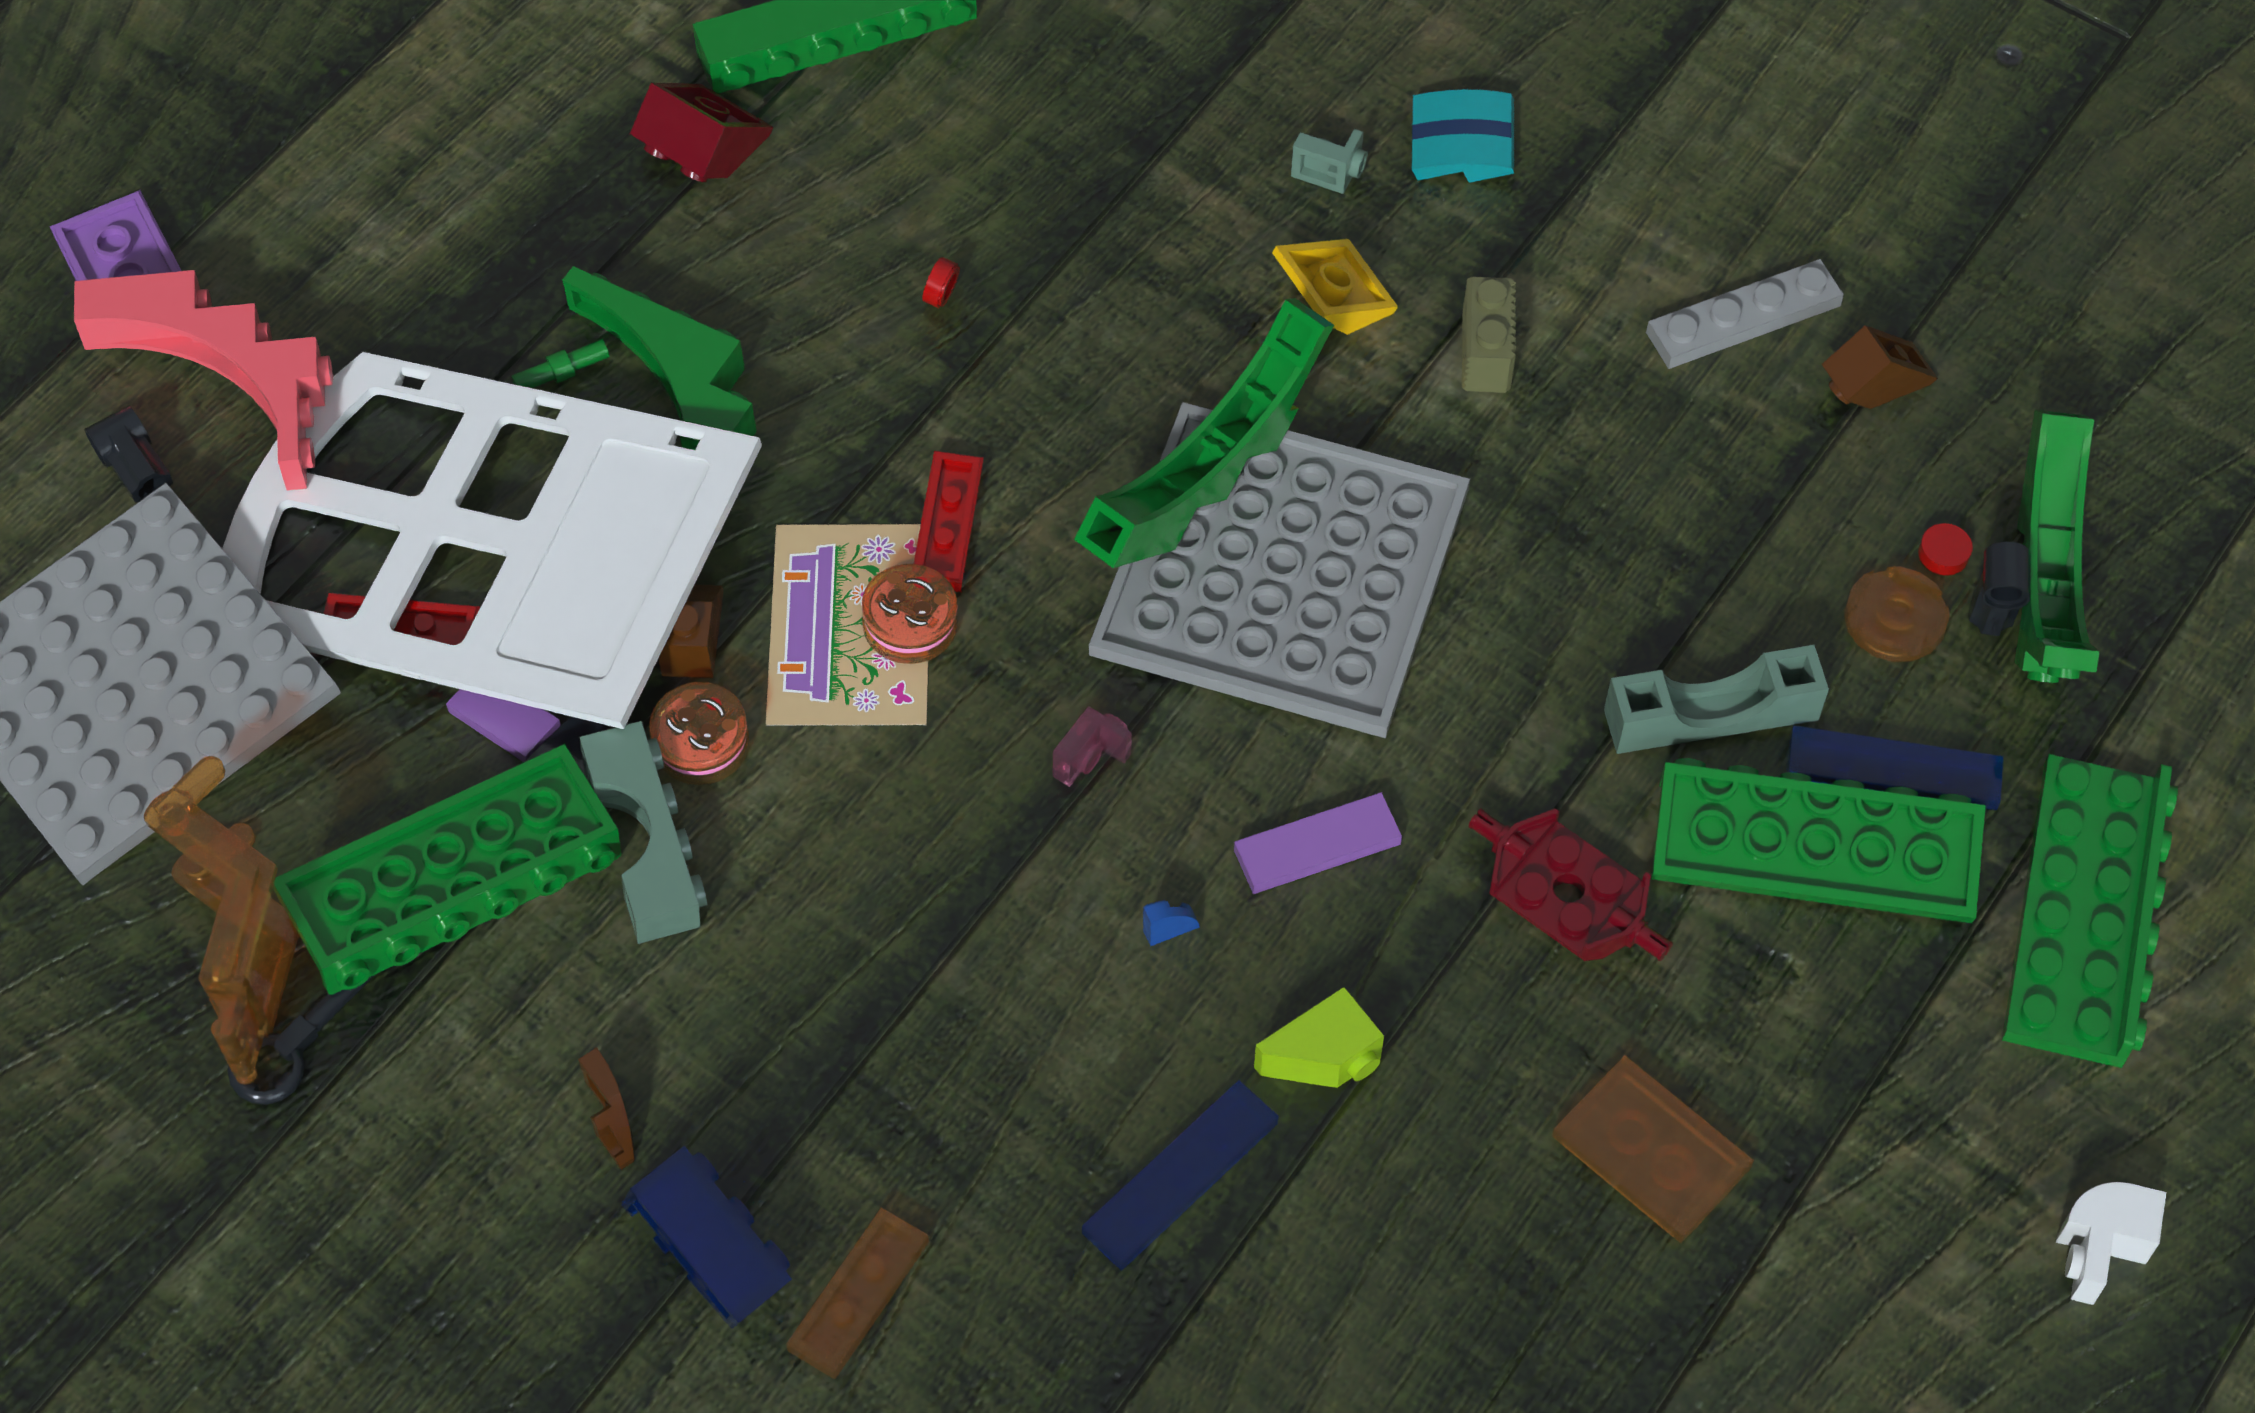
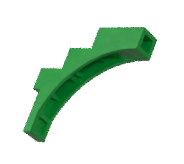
M1296 298L1286 299L1263 344L1244 372L1213 411L1178 447L1146 473L1114 491L1095 496L1074 540L1112 568L1174 551L1197 508L1227 500L1248 458L1277 451L1299 409L1293 403L1334 324Z
M2036 409L2034 410L2017 530L2024 534L2023 545L2031 551L2030 601L2022 608L2014 663L2022 671H2028V679L2058 683L2059 677L2079 679L2080 671L2096 672L2100 652L2089 641L2082 593L2083 515L2094 419L2087 415Z

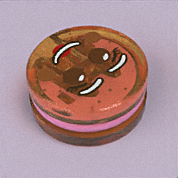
M918 564L896 565L878 573L868 583L862 598V627L868 644L882 657L898 663H922L939 656L949 647L957 629V597L951 583L938 571Z
M692 682L678 686L666 693L658 701L650 717L651 739L656 738L664 763L663 770L680 782L693 785L718 782L733 774L747 756L750 736L745 710L739 699L731 691L720 685L709 682Z

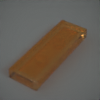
M881 1207L787 1342L788 1352L835 1380L928 1245V1235Z

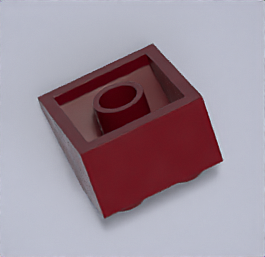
M651 82L630 135L644 142V150L649 154L664 160L672 159L682 165L680 171L687 177L699 182H707L708 178H728L770 136L773 126L702 84Z

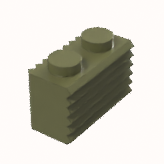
M1470 277L1467 279L1462 321V389L1465 391L1506 393L1511 389L1516 358V282L1511 278Z

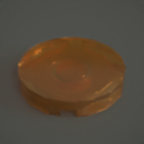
M1899 566L1887 567L1886 571L1874 573L1873 570L1864 574L1851 588L1844 616L1847 630L1858 646L1874 657L1891 662L1915 661L1930 654L1940 644L1947 628L1950 613L1948 605L1946 607L1942 599L1943 593L1935 582L1918 571Z

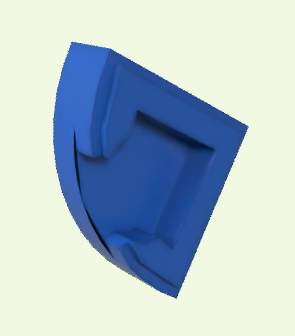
M1163 900L1147 904L1143 907V932L1150 946L1200 928L1189 904L1182 902L1179 907H1170L1168 901Z

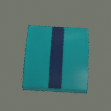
M1463 89L1413 95L1412 171L1417 181L1458 172H1464L1469 183L1514 174V98L1512 94L1499 91Z

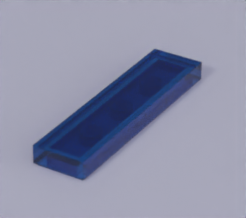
M1793 725L1790 734L1787 773L1805 774L1812 778L1811 782L1832 784L1836 780H1854L1865 785L1864 789L1884 792L1890 787H1906L1916 790L1918 796L1936 799L1944 794H1958L1969 797L1973 804L1986 805L1985 809L1997 810L2001 802L2003 756Z
M1238 1080L1082 1225V1234L1122 1271L1278 1124L1279 1116Z

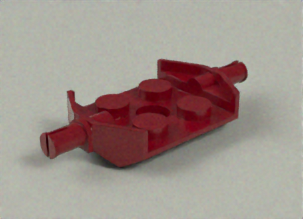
M1482 808L1477 811V815L1475 814L1472 817L1468 827L1492 842V852L1496 854L1489 894L1584 961L1603 959L1624 946L1631 948L1635 943L1656 957L1658 961H1662L1664 956L1668 954L1673 946V942L1650 928L1648 922L1644 920L1651 874L1646 872L1641 880L1560 824L1558 822L1560 811L1556 808L1514 823L1512 827L1503 825ZM1560 884H1572L1581 891L1582 898L1575 902H1565L1555 895L1553 889Z

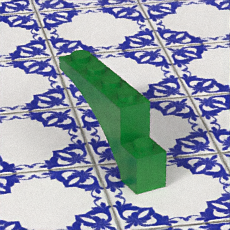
M572 266L562 280L569 309L611 333L645 363L661 383L675 407L680 421L754 436L757 430L753 405L742 394L731 390L745 370L740 340L724 329H713L695 321L684 311H673L659 305L641 292H630L614 285L601 274H590ZM680 436L683 448L696 449L700 440Z

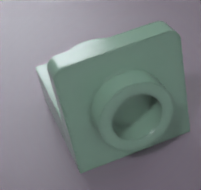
M1354 129L1345 147L1334 144L1327 139L1316 138L1300 132L1293 145L1291 177L1344 194L1352 177L1359 179L1366 165L1368 152L1362 150L1364 132Z

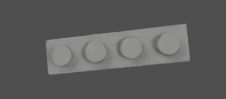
M1821 259L1650 320L1648 321L1646 333L1664 363L1670 369L1840 307L1844 294Z

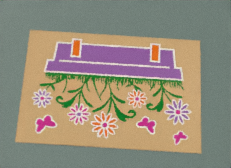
M921 524L776 525L766 725H926L928 650L919 653H900L883 647L869 634L863 616L865 602L869 594L877 585L887 580V576L890 573L908 574V579L911 578ZM911 583L905 584L903 589H901L906 594L905 600L901 603H891L892 605L889 607L898 610L904 616L909 615L916 620L927 621L926 619H918L916 616L924 617L928 616L929 613L927 615H918L914 612L913 607L918 601H927L930 604V593L926 588H918L911 585ZM886 612L885 618L893 620L897 615ZM911 623L910 631L918 630L924 626H916Z

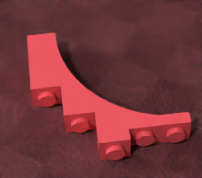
M195 270L75 281L74 322L85 350L126 348L171 354L201 364L234 382L254 399L277 429L278 464L286 490L307 489V468H315V454L312 439L306 438V428L314 427L313 407L325 406V386L333 385L330 357L321 356L316 337L272 341L270 325L268 322H260L255 303L212 307L210 292L208 289H200Z

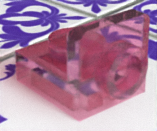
M1088 706L1053 751V777L1070 787L1081 772L1088 774L1093 770L1101 757L1102 751L1118 761L1126 763L1131 756L1132 733L1124 722L1116 716L1108 713L1103 715Z

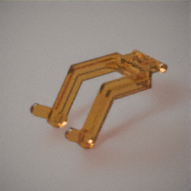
M207 756L202 758L170 790L160 794L149 804L144 813V821L149 828L184 853L172 868L171 874L175 882L217 913L198 979L218 1016V1019L211 1026V1032L236 1080L240 1084H250L257 1077L256 1063L264 1035L268 1036L269 1033L273 1032L299 936L284 907L270 897L278 869L276 864L252 847L255 842L252 828L245 823H238L227 829L197 806L225 776V768L222 761L215 756Z

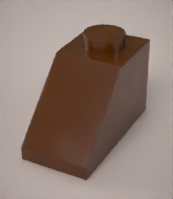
M1866 325L1822 363V366L1832 379L1829 382V387L1837 398L1845 404L1854 403L1869 409L1927 387L1938 379L1913 342Z
M694 584L658 658L662 676L714 677L724 592L723 585Z

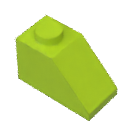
M1343 987L1256 1044L1254 1068L1260 1076L1338 1088L1351 1078L1354 1081L1366 1078L1379 1066L1384 1035L1345 987Z

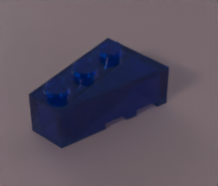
M683 1146L630 1188L621 1205L632 1217L638 1212L657 1234L653 1238L657 1246L665 1254L668 1251L673 1254L688 1273L687 1279L724 1321L734 1329L792 1280L786 1272L790 1267V1263L774 1242L768 1240L763 1244L750 1228L755 1221L746 1206L736 1196H732L728 1200L714 1182L719 1179V1176L707 1158L700 1152L692 1156L687 1148Z

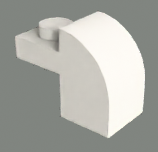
M2111 1182L2091 1188L2076 1201L2056 1238V1243L2071 1246L2065 1267V1277L2073 1279L2071 1300L2091 1305L2095 1303L2107 1284L2110 1256L2141 1264L2148 1262L2160 1244L2166 1192L2130 1183Z

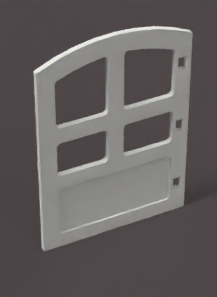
M366 352L360 353L333 376V385L325 386V406L313 407L314 427L306 428V438L312 439L315 458L338 430L375 395L390 396L464 413L423 491L417 496H407L307 473V489L287 491L278 464V444L276 440L248 485L235 512L222 550L261 594L264 569L272 539L281 514L287 508L295 507L398 531L400 534L354 617L342 619L266 600V602L311 653L624 729L762 447L760 438ZM405 376L425 380L420 390L401 386ZM539 406L555 408L561 411L556 420L536 416ZM512 423L569 436L536 502L525 519L517 521L459 507L496 436L504 425ZM678 435L700 440L695 450L674 446ZM444 543L506 556L464 640L457 645H449L394 631L436 549Z

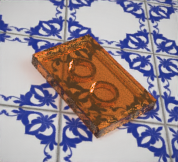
M1625 1055L1554 1128L1552 1134L1553 1138L1679 1243H1682L1743 1178L1752 1168L1754 1162L1745 1152Z

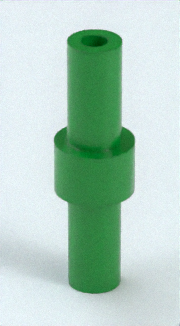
M603 339L569 353H566L563 349L545 356L546 362L511 376L514 385L532 389L552 380L558 384L575 377V371L609 358L610 355Z

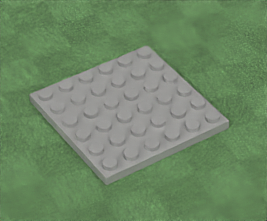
M1182 402L1160 461L1178 447L1213 410ZM1287 430L1277 451L1247 459L1227 500L1196 509L1174 551L1118 568L1089 643V656L1386 739L1469 490L1470 479Z
M167 483L0 601V781L82 885L341 694L340 689Z

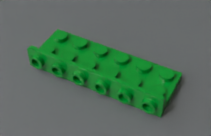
M563 744L271 879L274 892L318 967L325 989L329 995H333L342 990L357 988L364 984L369 977L392 966L405 965L414 960L419 953L442 942L458 940L468 930L484 922L506 917L518 906L541 895H552L562 889L566 883L589 872L596 873L606 869L614 860L621 857L618 827L566 745Z
M2051 754L2048 755L2042 776L2002 1041L2118 1068L2123 1067L2132 1050H2141L2146 1035L2147 1019L2139 1018L2141 1002L2146 1003L2148 1001L2153 983V971L2145 970L2147 955L2152 956L2154 954L2160 931V925L2152 923L2153 908L2159 909L2166 886V878L2158 876L2159 862L2165 863L2172 840V832L2164 830L2165 817L2172 816L2178 795V787L2170 785L2172 766L2161 764L2155 777H2150Z
M1691 758L1676 759L1674 763L1665 762L1659 783L1661 792L1651 872L1652 880L1973 923L1976 919L1986 805L1973 804L1969 797L1958 794L1940 795L1938 799L1918 796L1916 790L1906 787H1890L1885 792L1864 789L1865 785L1854 780H1836L1832 784L1811 782L1812 778L1801 773H1782L1779 777L1758 775L1759 771L1757 769L1742 765L1729 766L1727 770L1706 768V764L1703 761Z

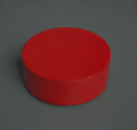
M944 257L938 259L927 279L922 295L923 302L937 308L943 307L947 303L958 280L960 272L958 263Z
M1942 523L1926 530L1922 537L1918 554L1920 561L1928 570L1939 575L1948 576L1961 572L1967 566L1973 545L1971 538L1963 529L1953 524Z

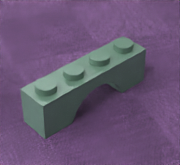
M1808 645L1763 653L1753 664L1729 677L1707 683L1686 684L1669 679L1663 670L1611 678L1604 712L1616 753L1621 754L1818 721L1829 688L1815 645Z
M642 721L628 724L624 729L612 728L581 736L582 761L586 775L604 807L618 809L630 814L644 826L650 836L649 844L642 857L635 865L621 874L624 900L638 944L699 928V907L707 905L706 894L700 875L690 876L685 862L693 859L691 846L685 828L675 830L671 815L678 813V807L671 783L661 785L657 770L663 769L664 763L657 739L647 740Z

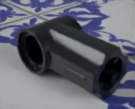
M130 405L84 429L90 444L106 468L112 467L135 503L143 500L163 484L167 483L169 487L173 484L169 471L152 448L151 440L143 424Z
M1999 542L1992 544L1984 551V570L1970 603L1968 613L1969 622L1975 624L1981 634L1999 636L2004 629L2013 627L2019 609L2026 606L2030 601L2031 551L2028 547L2015 542Z

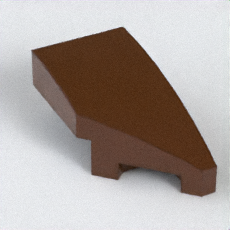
M596 1047L578 1059L586 1084L604 1107L590 1118L596 1136L622 1170L635 1161L633 1135L617 1082L606 1060Z

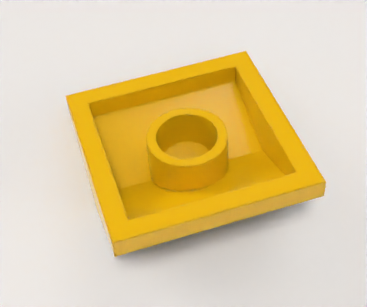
M1349 239L1279 245L1272 252L1312 310L1334 324V329L1347 335L1394 314L1398 308L1397 304Z

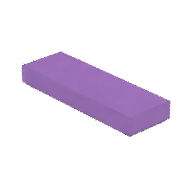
M1381 792L1235 841L1234 852L1252 893L1256 894L1401 845L1402 835Z

